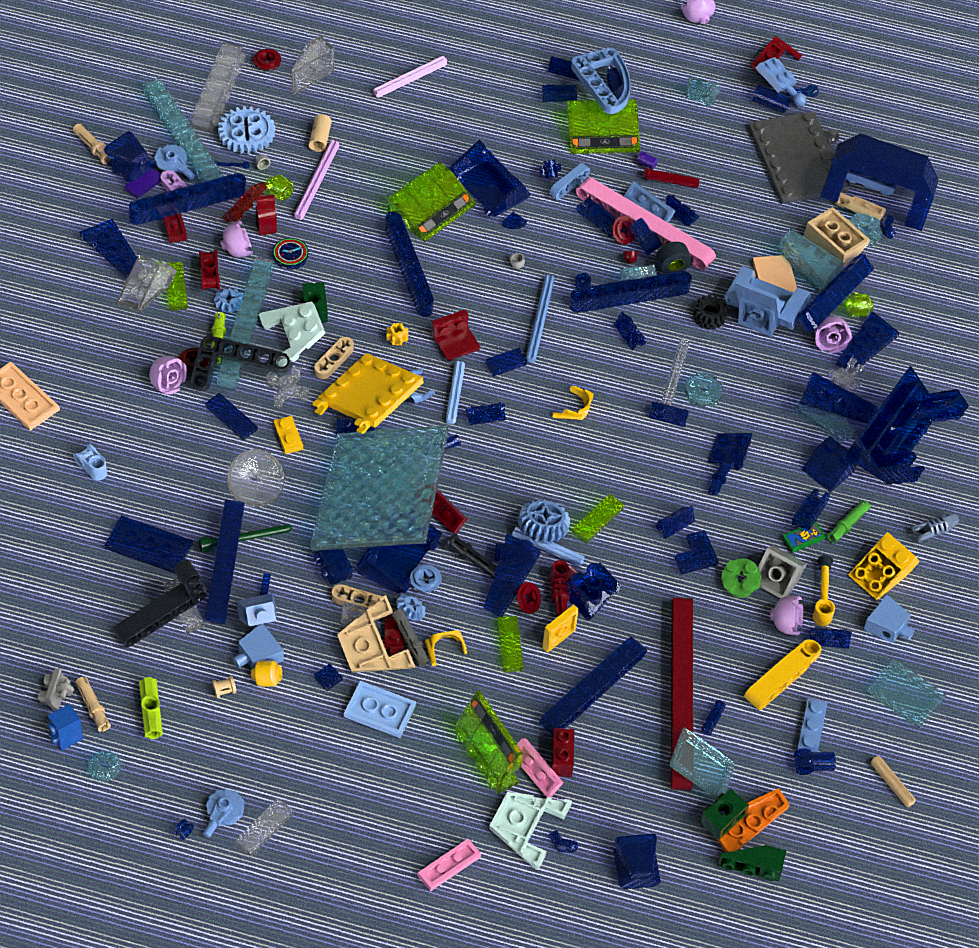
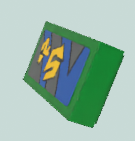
M815 521L784 534L782 540L791 553H794L825 540L826 535Z

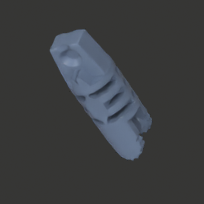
M957 514L948 517L942 515L912 526L910 529L912 532L924 529L925 533L916 538L917 542H921L952 530V526L957 525L960 520Z

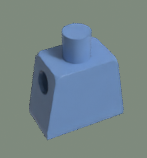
M273 593L236 601L239 620L247 626L276 621L277 612Z
M888 595L884 597L867 618L864 626L866 632L890 643H893L899 635L909 641L915 630L907 626L910 614Z
M260 624L238 642L240 654L232 658L237 668L248 664L252 669L255 668V664L258 661L275 660L277 663L284 661V650L265 625Z

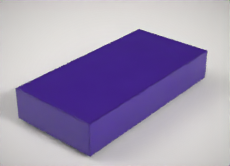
M149 167L126 184L125 190L136 199H139L161 182V174L152 167Z

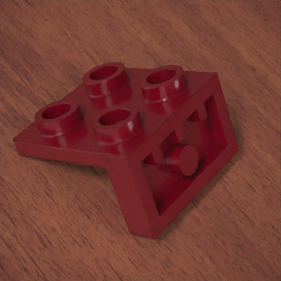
M466 309L432 321L431 335L447 361L480 350L479 343L468 327L469 314Z

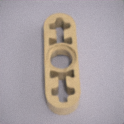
M349 337L340 338L315 364V376L319 379L329 378L353 353V340ZM332 355H336L339 357V359L336 361H332L329 359V357Z
M342 584L336 585L332 589V600L334 603L362 612H366L368 608L375 605L382 598V596ZM340 592L344 593V595H341V597L337 596V594H340ZM356 597H362L365 599V601L361 604H358L354 601V599Z

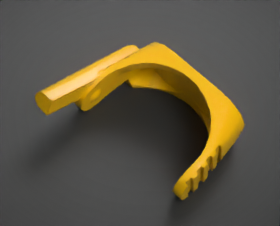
M571 386L570 391L577 394L583 400L584 408L580 409L578 413L568 409H564L563 413L553 412V418L585 419L594 394L586 389L583 390L577 386Z
M459 630L433 634L429 639L425 640L432 666H436L434 645L439 639L453 638L461 642L463 652L467 654V647Z

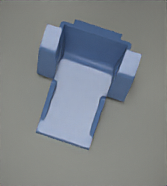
M742 266L724 297L727 305L739 308L738 324L771 337L779 325L785 326L790 330L794 329L811 298V294L809 291L799 287L793 293L755 278V270Z

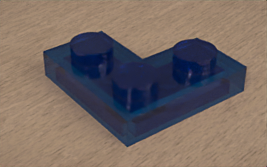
M706 531L687 534L686 540L691 551L675 555V561L681 575L718 566V558Z

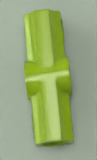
M145 677L139 681L144 733L146 738L158 739L163 735L157 679Z

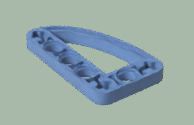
M605 48L572 58L571 69L605 113L615 114L627 105L630 98L631 80L626 64L617 50ZM610 64L615 65L621 77L624 90L618 100L594 69Z

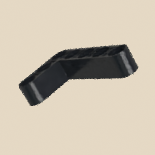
M205 336L199 346L191 383L198 391L204 392L208 390L218 358L281 373L291 370L292 361L287 354L215 336ZM209 342H214L215 346L212 349H206V345ZM227 346H232V352L229 354H225V348ZM250 350L251 355L248 358H243V352ZM269 355L267 362H260L261 356ZM281 359H287L285 366H278ZM204 360H210L208 367L203 368L201 366ZM199 378H205L204 384L198 386L197 380Z
M189 560L181 561L174 568L180 583L178 586L123 620L114 628V633L124 647L133 646L205 599L207 596L205 586L200 575Z

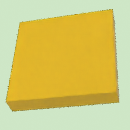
M574 604L545 627L542 648L546 652L551 651L576 630L578 608Z

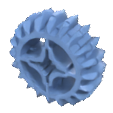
M536 499L535 502L530 500L529 503H524V506L521 507L518 515V525L524 535H529V539L534 538L536 541L540 540L543 543L545 541L552 543L553 540L558 542L559 539H563L570 527V517L564 507H559V503L554 504L552 500L548 502L545 499L543 501Z

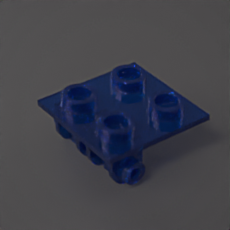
M717 433L708 463H732L733 469L739 471L744 466L743 462L747 457L748 447L751 445L750 441L753 434Z

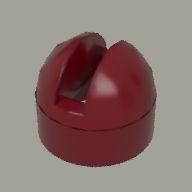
M638 251L623 252V258L626 263L633 264L636 262Z

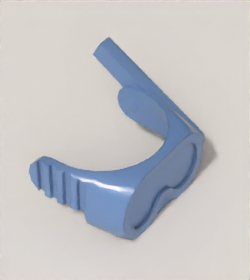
M420 368L410 372L419 375L422 374L423 369ZM430 390L424 395L412 393L408 398L414 404H417L432 397L435 391Z

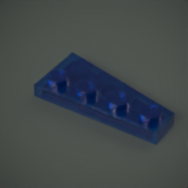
M113 219L79 232L83 240L128 280L145 273L144 267Z
M872 311L859 332L855 334L851 343L848 344L838 358L836 365L851 375L894 341L900 332Z
M814 372L808 379L799 403L868 424L873 422L878 406Z
M506 534L505 544L500 553V560L494 572L495 576L484 604L486 611L500 618L504 616L517 594L515 591L519 589V585L523 584L540 556V549Z

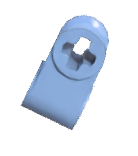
M89 444L80 453L76 452L73 454L78 466L84 469L92 479L102 480L107 476L105 458L97 452L93 445Z

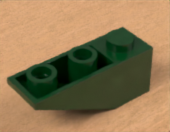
M764 845L721 853L718 866L730 871H740L748 876L763 877L767 881L779 882L787 850Z

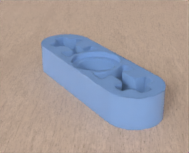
M580 163L557 181L550 189L549 194L556 200L561 199L587 178L590 168Z

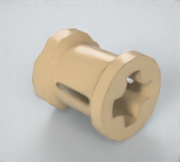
M229 676L228 679L221 681L212 680L216 698H220V695L236 693L233 676Z

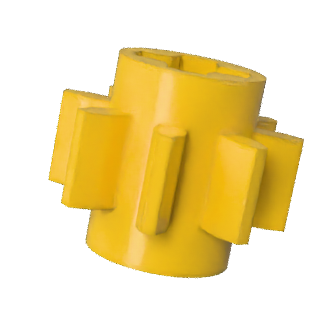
M393 323L391 328L387 327L386 340H390L392 345L402 346L404 341H408V328H404L402 323Z

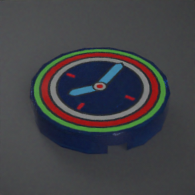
M285 238L275 244L272 256L274 262L282 268L283 266L293 270L305 265L309 256V250L303 241L297 238Z

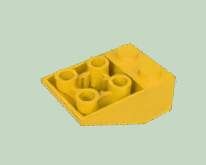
M887 532L848 576L873 598L878 600L904 579L919 563V560Z

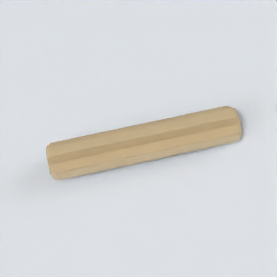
M880 756L874 757L871 760V765L906 807L913 805L916 801L914 796Z

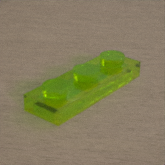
M164 263L169 310L188 309L183 263Z
M609 494L572 529V533L587 544L624 509V504Z
M517 616L498 617L497 624L503 673L523 671L524 664Z

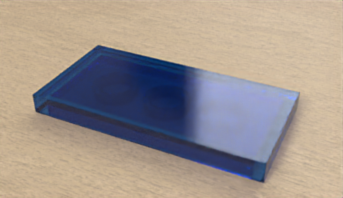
M121 515L104 546L106 550L175 574V566L185 560L193 545V540Z

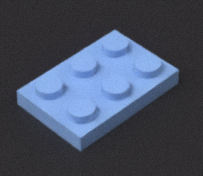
M360 681L344 712V717L401 738L416 707V701Z

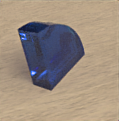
M514 212L502 222V227L507 229H520L527 225V220Z

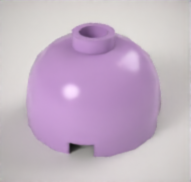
M687 0L685 6L681 5L684 16L693 23H707L715 11L714 0Z
M240 220L229 224L224 229L223 240L220 241L223 250H227L230 255L237 258L253 254V251L248 250V247L252 246L245 228L241 229L240 227L242 224Z
M838 316L825 317L815 327V342L822 351L829 350V353L840 352L847 348L848 342L852 339L849 325Z
M162 356L156 359L149 371V378L154 388L165 394H173L179 391L180 387L178 386L181 382H185L187 377L185 363L174 356Z
M785 596L778 600L775 608L771 609V620H774L775 627L784 634L799 635L801 632L797 631L798 625L802 627L803 604H799L798 601L802 600L800 596Z

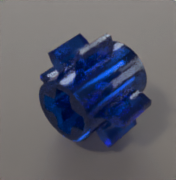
M556 159L543 161V166L539 167L540 175L545 174V179L558 177V172H562L561 163L556 164Z

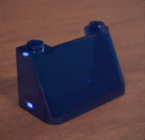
M480 139L448 168L452 172L451 178L456 183L461 182L484 206L482 210L489 217L491 215L496 217L531 196L523 183L504 167Z
M406 504L386 522L354 570L361 576L397 594L405 593L411 586V583H409L411 572L418 566L426 552L430 549L434 551L440 544L439 538L442 533Z

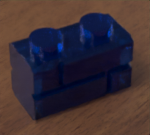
M336 537L315 545L313 557L316 564L320 563L324 579H328L330 584L334 585L352 577L353 568Z

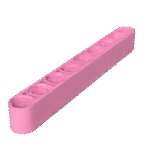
M588 177L576 189V194L580 199L613 219H617L618 216H629L636 224L637 233L662 247L670 242L684 243L691 256V265L700 270H705L716 258L715 252L710 247L593 178Z

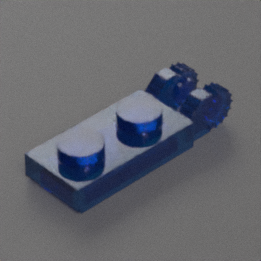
M590 198L584 201L586 206L581 203L577 205L576 209L583 217H586L610 238L613 236L611 235L613 233L611 226L614 224L613 220L617 219Z
M814 489L806 497L792 518V525L810 530L827 505L830 494L825 492L818 499L819 490Z

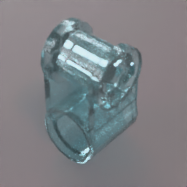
M691 77L688 79L685 95L688 99L705 105H713L716 101L715 96L719 94L720 88L715 83L698 77Z

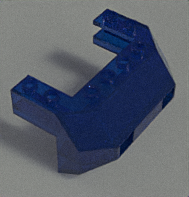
M861 133L838 143L831 158L832 162L820 197L837 202L848 170L851 169L915 191L904 225L922 231L939 180L928 156Z
M910 365L853 442L849 451L861 468L888 485L916 482L920 479L925 467H911L917 458L914 451H912L914 447L919 444V440L928 431L932 422L958 420L964 416L969 405L958 389L929 393Z

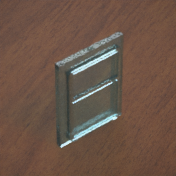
M895 659L888 664L866 691V693L918 728L923 725L946 697V694Z
M684 727L680 733L669 766L717 798L721 793H726L736 763Z

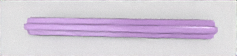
M330 141L294 212L295 219L302 220L339 148L338 141Z

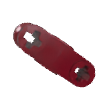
M214 250V252L199 251L202 291L212 288L220 290L217 250Z

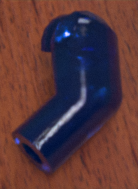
M890 215L886 216L880 226V231L888 239H892L896 235V232L893 230L894 228L891 226L894 218Z
M558 830L552 831L549 834L557 851L573 853L578 850L579 845L577 841L562 839Z

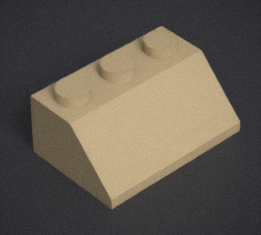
M833 207L807 222L804 238L840 270L851 264L870 242L867 236Z

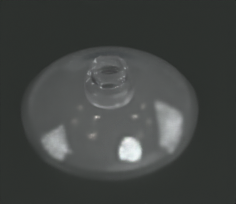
M251 449L240 453L233 459L227 472V484L231 494L240 503L250 507H262L272 503L281 494L285 483L284 470L279 460L271 453L260 449ZM252 476L257 479L256 483L251 482L250 478Z

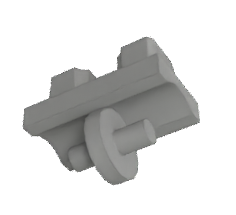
M55 668L53 674H45L43 681L48 690L40 691L38 695L40 703L49 705L52 710H59L61 701L66 696H71L74 688L70 685L71 681L61 673V668Z

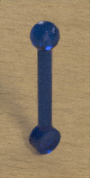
M215 160L212 163L214 167L237 166L244 169L250 167L248 161L243 163H226Z

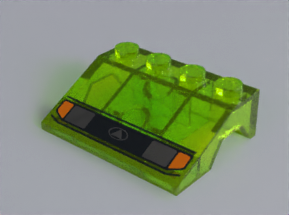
M629 99L627 105L615 114L605 113L595 100L567 101L566 118H568L570 154L640 152L636 99Z
M438 162L388 198L387 212L389 214L393 212L399 214L405 219L409 230L426 242L476 206V203L453 172L441 162Z
M479 690L474 694L457 720L455 734L457 739L465 744L468 755L475 759L478 770L487 777L490 788H494L500 794L519 784V780L514 772L522 766L523 753Z

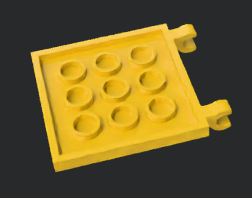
M366 353L318 396V399L312 405L317 407L314 412L322 415L330 407L356 419L354 424L359 426L356 432L364 434L370 426L376 428L424 382L421 376Z

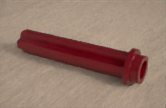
M651 167L645 168L643 178L646 181L651 179L698 188L700 179L696 177L650 169Z

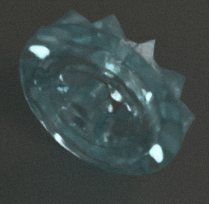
M101 750L100 753L93 754L92 758L88 760V772L91 777L98 781L112 780L121 770V761L118 755L113 754L111 751L104 752ZM100 761L103 763L108 762V768L101 767Z

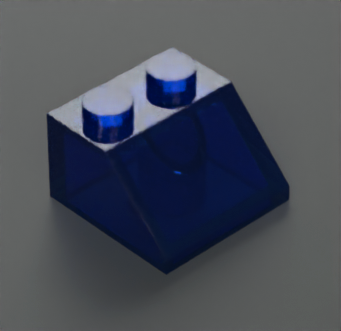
M829 436L817 446L803 466L802 471L831 493L855 472L859 458Z

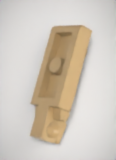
M842 192L839 193L835 204L842 208H848L856 214H862L870 220L878 222L886 212V208L855 195L851 197Z

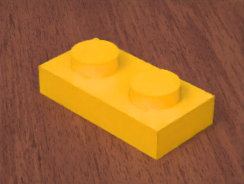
M289 416L274 420V426L284 453L288 454L303 450V444L293 417Z

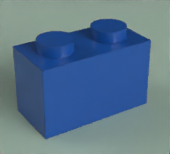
M71 704L48 715L49 724H47V727L51 733L49 738L54 746L58 745L62 751L83 740L81 721Z

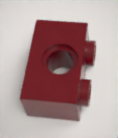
M554 728L552 769L558 777H572L575 729Z

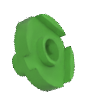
M736 559L726 564L722 572V584L730 595L737 598H745L760 587L762 577L754 562L748 559ZM743 574L746 579L739 582L737 577Z

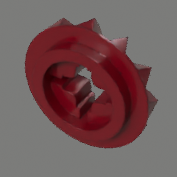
M262 49L254 56L255 66L259 67L260 70L266 69L267 72L269 69L275 70L276 67H280L281 55L273 49Z
M618 216L617 219L613 220L614 224L611 226L613 233L611 235L620 244H629L636 237V224L629 216ZM622 228H628L624 233L620 232Z
M188 348L180 354L179 359L185 363L187 372H193L195 362L191 364V360L194 361L196 359L199 348ZM204 360L201 366L203 368L207 367L209 360Z
M531 582L519 585V589L515 591L518 595L515 598L518 601L517 607L521 608L522 613H535L541 604V594L538 587Z

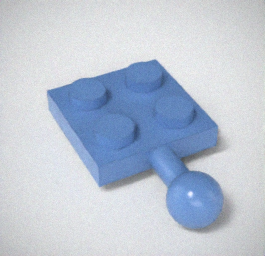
M774 57L759 63L756 69L778 93L786 90L793 97V104L797 107H801L806 103L805 95L797 93L793 88L797 83L794 75L783 67L779 59Z

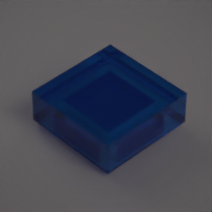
M330 663L314 674V679L326 691L343 680V677Z

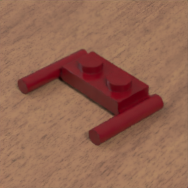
M775 35L750 65V68L760 74L756 69L759 63L774 57L779 59L784 51L798 61L803 55Z

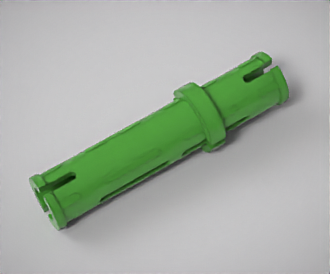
M861 500L843 520H839L836 523V527L827 534V539L836 544L870 510V504L867 501L865 502V500Z

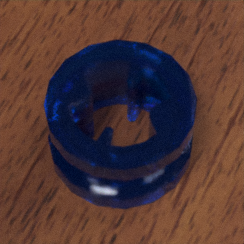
M579 273L575 277V288L579 291L589 290L591 277L586 273Z
M182 819L176 826L174 834L176 836L180 835V839L185 840L192 833L194 825L192 823L188 824L187 819Z

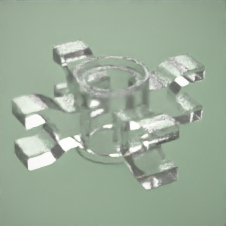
M855 358L849 360L846 369L844 367L836 371L831 369L828 373V376L835 383L833 386L828 387L825 393L831 395L834 391L835 394L831 398L833 401L837 402L840 399L843 390L848 392L852 388L857 390L860 387L861 383L857 382L854 376L856 373L861 372L864 366L858 364L855 368L854 364L857 362Z
M295 365L290 375H283L281 378L272 372L268 373L266 385L279 389V392L274 396V400H276L274 406L281 409L286 399H292L295 396L307 402L310 397L308 394L310 388L296 384L302 377V374H300L302 371L301 367Z

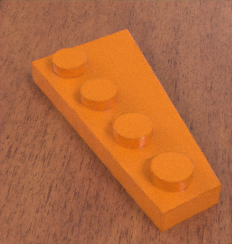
M779 788L748 802L747 815L720 840L717 839L725 853L742 848L789 808L790 804Z

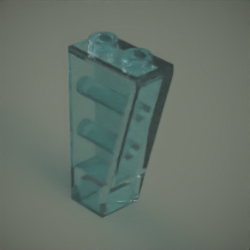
M791 228L783 236L777 248L784 258L821 295L826 290L830 291L835 283L834 280H839L844 272L842 270L844 262Z

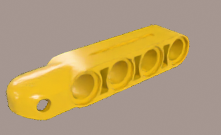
M810 639L804 640L746 691L744 698L758 710H762L800 677L820 656L822 648L819 643Z

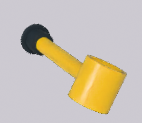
M822 555L817 559L819 569L821 570L820 600L815 605L812 618L817 625L827 626L831 623L835 611L834 603L828 600L829 570L831 569L833 558Z

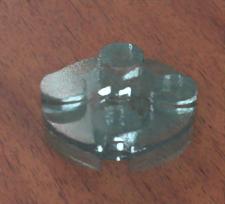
M856 213L849 222L870 239L866 247H871L880 240L882 230L879 225L880 221L876 217Z
M655 264L620 269L621 281L629 280L631 276L634 279L645 278L644 274H646V277L657 275Z
M699 372L694 377L688 378L685 387L688 402L704 407L716 406L722 397L723 385L721 381L719 383L715 375L707 372ZM702 387H705L707 391L704 392L700 389H702Z

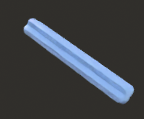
M463 361L455 362L446 414L447 424L456 423L465 369Z
M515 527L512 536L575 565L581 566L584 562V555L554 542L549 543L545 541L543 543L540 540L536 541L534 538L529 539V535H524L519 527Z

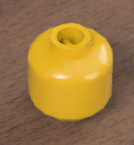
M275 660L258 661L255 664V668L251 669V678L255 680L259 687L276 686L282 680V667Z

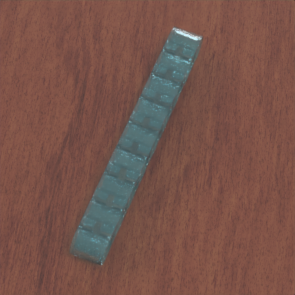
M156 78L143 83L142 87L146 97L177 145L183 147L186 151L188 162L206 190L210 193L226 187L227 184L223 173L162 80Z
M255 257L229 340L251 344L273 274L275 262L273 259ZM227 346L225 354L231 353L233 347ZM249 350L243 352V358L247 357ZM223 359L217 377V386L236 390L244 364Z

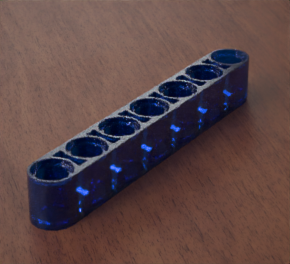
M234 173L132 201L129 204V221L132 224L139 225L241 197L246 191V177L241 173Z
M395 211L389 212L385 217V231L416 311L422 317L431 316L434 298L402 216Z
M865 253L852 259L797 315L799 322L806 332L816 329L874 270Z
M679 271L574 289L570 295L569 308L575 313L685 295L690 291L692 276L686 271Z
M225 499L205 622L226 623L245 505L243 501Z
M632 636L629 637L542 716L539 724L551 735L554 733V728L566 729L645 656L647 648Z

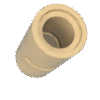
M319 114L314 118L309 148L315 152H323L326 149L332 123L331 118L327 115Z

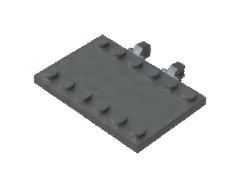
M814 111L749 122L748 128L781 204L836 195L840 192L848 193L849 187L845 178H843L841 170L850 166V156L841 155L839 158L837 155L834 156L830 143L838 142L840 134L838 130H823Z

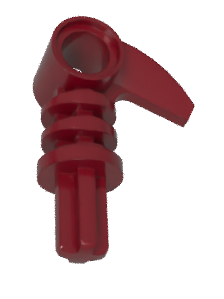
M563 560L555 561L546 575L552 587L550 597L551 601L555 602L557 616H560L567 610V601L570 600L567 580H573L583 586L587 581L578 570L569 566Z

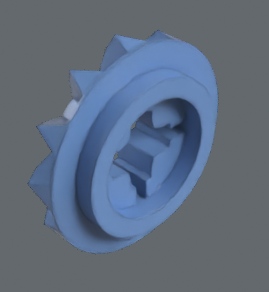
M230 287L226 290L222 288L220 292H216L214 298L215 306L220 311L228 313L239 310L244 303L242 292H238L237 288L234 290ZM228 296L231 297V300L229 301V303H228V301H227V297H228Z
M420 565L411 572L410 583H412L414 589H418L421 593L423 591L430 593L432 590H437L438 586L441 585V573L431 565ZM424 574L429 579L428 584L423 580Z
M402 594L396 601L398 610L403 609L406 617L410 620L419 621L426 614V607L422 605V601L417 600V597H412L411 594Z

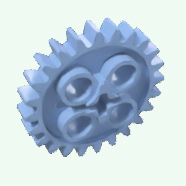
M245 106L243 110L236 107V112L230 110V114L225 113V118H220L221 123H218L219 140H222V145H227V149L233 147V152L240 150V154L244 151L250 154V150L257 153L258 148L263 151V146L269 147V142H273V137H275L274 120H270V115H266V111L260 113L259 108L254 111L252 106L249 110ZM245 119L248 123L249 141H246L245 137Z

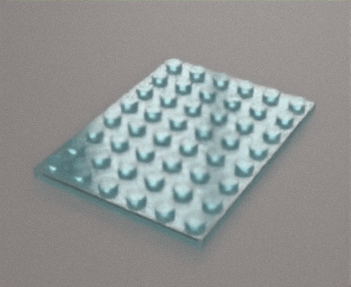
M447 425L366 431L364 434L358 432L337 434L310 543L312 551L426 543L449 432Z

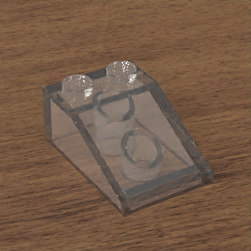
M321 35L307 43L292 68L293 95L334 71V47Z
M139 255L115 304L140 312L143 311L170 286L177 270L162 260Z

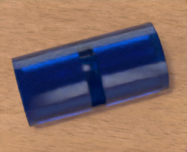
M758 85L752 101L785 113L789 107L791 97Z

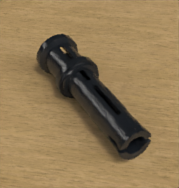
M453 534L447 541V549L455 551L461 559L466 558L493 579L500 573L501 568L473 550L472 545L461 540L458 534Z

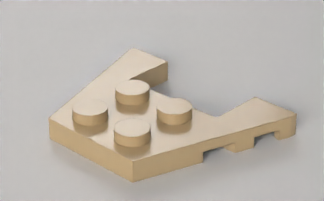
M386 595L337 634L352 673L415 668L408 649L388 657L374 623L375 620L393 613Z

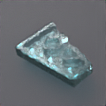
M825 392L793 408L794 412L797 414L801 413L807 418L808 422L811 424L815 423L821 427L824 433L838 443L856 436L855 429Z

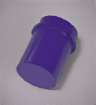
M642 151L637 158V162L640 165L654 169L658 159Z

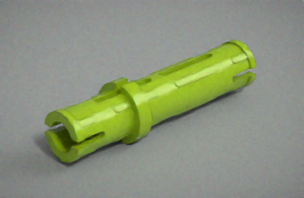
M218 312L214 314V325L211 328L212 336L223 338L226 334V314L220 312L219 317ZM214 342L211 343V349L215 346ZM218 358L217 364H220L221 358Z

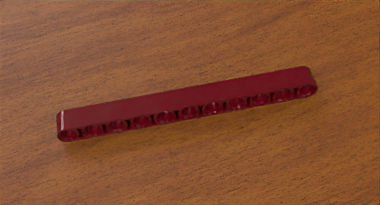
M673 597L671 619V789L692 791L693 598Z

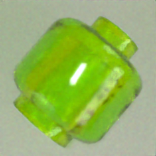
M277 174L274 177L271 176L266 183L268 186L267 193L274 195L279 201L287 200L294 190L292 182L281 174Z
M852 293L850 297L846 298L845 302L846 311L851 316L866 317L873 310L874 306L870 296L864 293Z

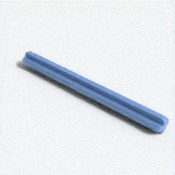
M547 274L544 278L526 354L527 362L534 363L536 361L555 277L553 275Z

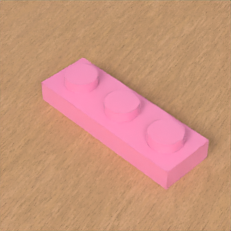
M522 738L513 748L514 759L544 795L552 797L564 782L526 738Z
M466 839L419 871L418 877L431 892L479 859L481 853L469 839Z

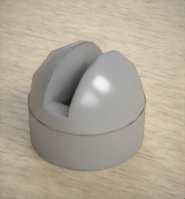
M259 154L255 158V163L260 170L267 169L270 166L271 161L266 155Z
M515 253L511 255L510 263L512 267L520 269L524 266L525 259L523 254Z

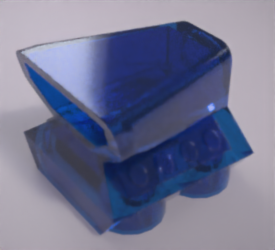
M127 131L104 148L105 154L111 158L107 164L112 167L114 173L122 174L127 182L136 181L155 167L156 161L148 156L147 151L130 131Z
M602 563L589 564L585 571L573 574L572 578L566 582L570 587L567 591L570 593L569 601L578 608V611L587 621L597 614L611 596L621 591L619 582Z
M642 834L617 837L615 839L616 848H613L619 886L625 890L655 887L660 884L661 880L656 857L657 835Z

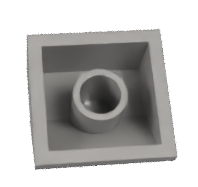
M775 546L768 547L758 566L762 577L760 588L779 598L789 596L799 581L807 563Z

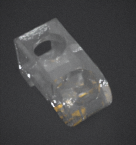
M344 602L339 627L346 628L356 618L358 619L362 616L368 607ZM378 619L374 621V623H375V625H376V628H377Z

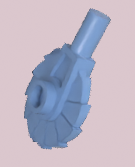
M175 144L166 145L163 149L161 147L158 149L154 158L160 170L183 173L190 180L195 177V174L187 168L188 155L183 147Z
M228 789L218 790L208 797L209 800L206 803L208 816H210V823L204 830L203 835L210 838L217 826L232 825L243 817L245 801L236 791L232 792Z

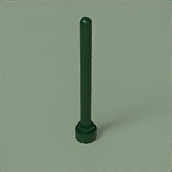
M287 524L215 539L207 538V536L199 537V547L201 553L210 552V549H213L215 546L287 533L292 530V526Z

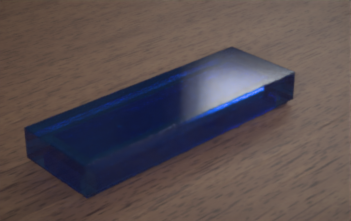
M218 393L205 403V407L243 441L258 430V426L222 394Z

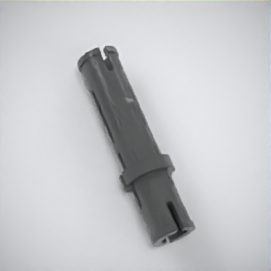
M399 609L393 612L391 615L397 623L408 645L407 649L409 652H412L418 667L428 664L430 660L422 647L423 643L418 640L404 610Z

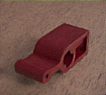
M275 196L256 197V225L259 236L277 233Z

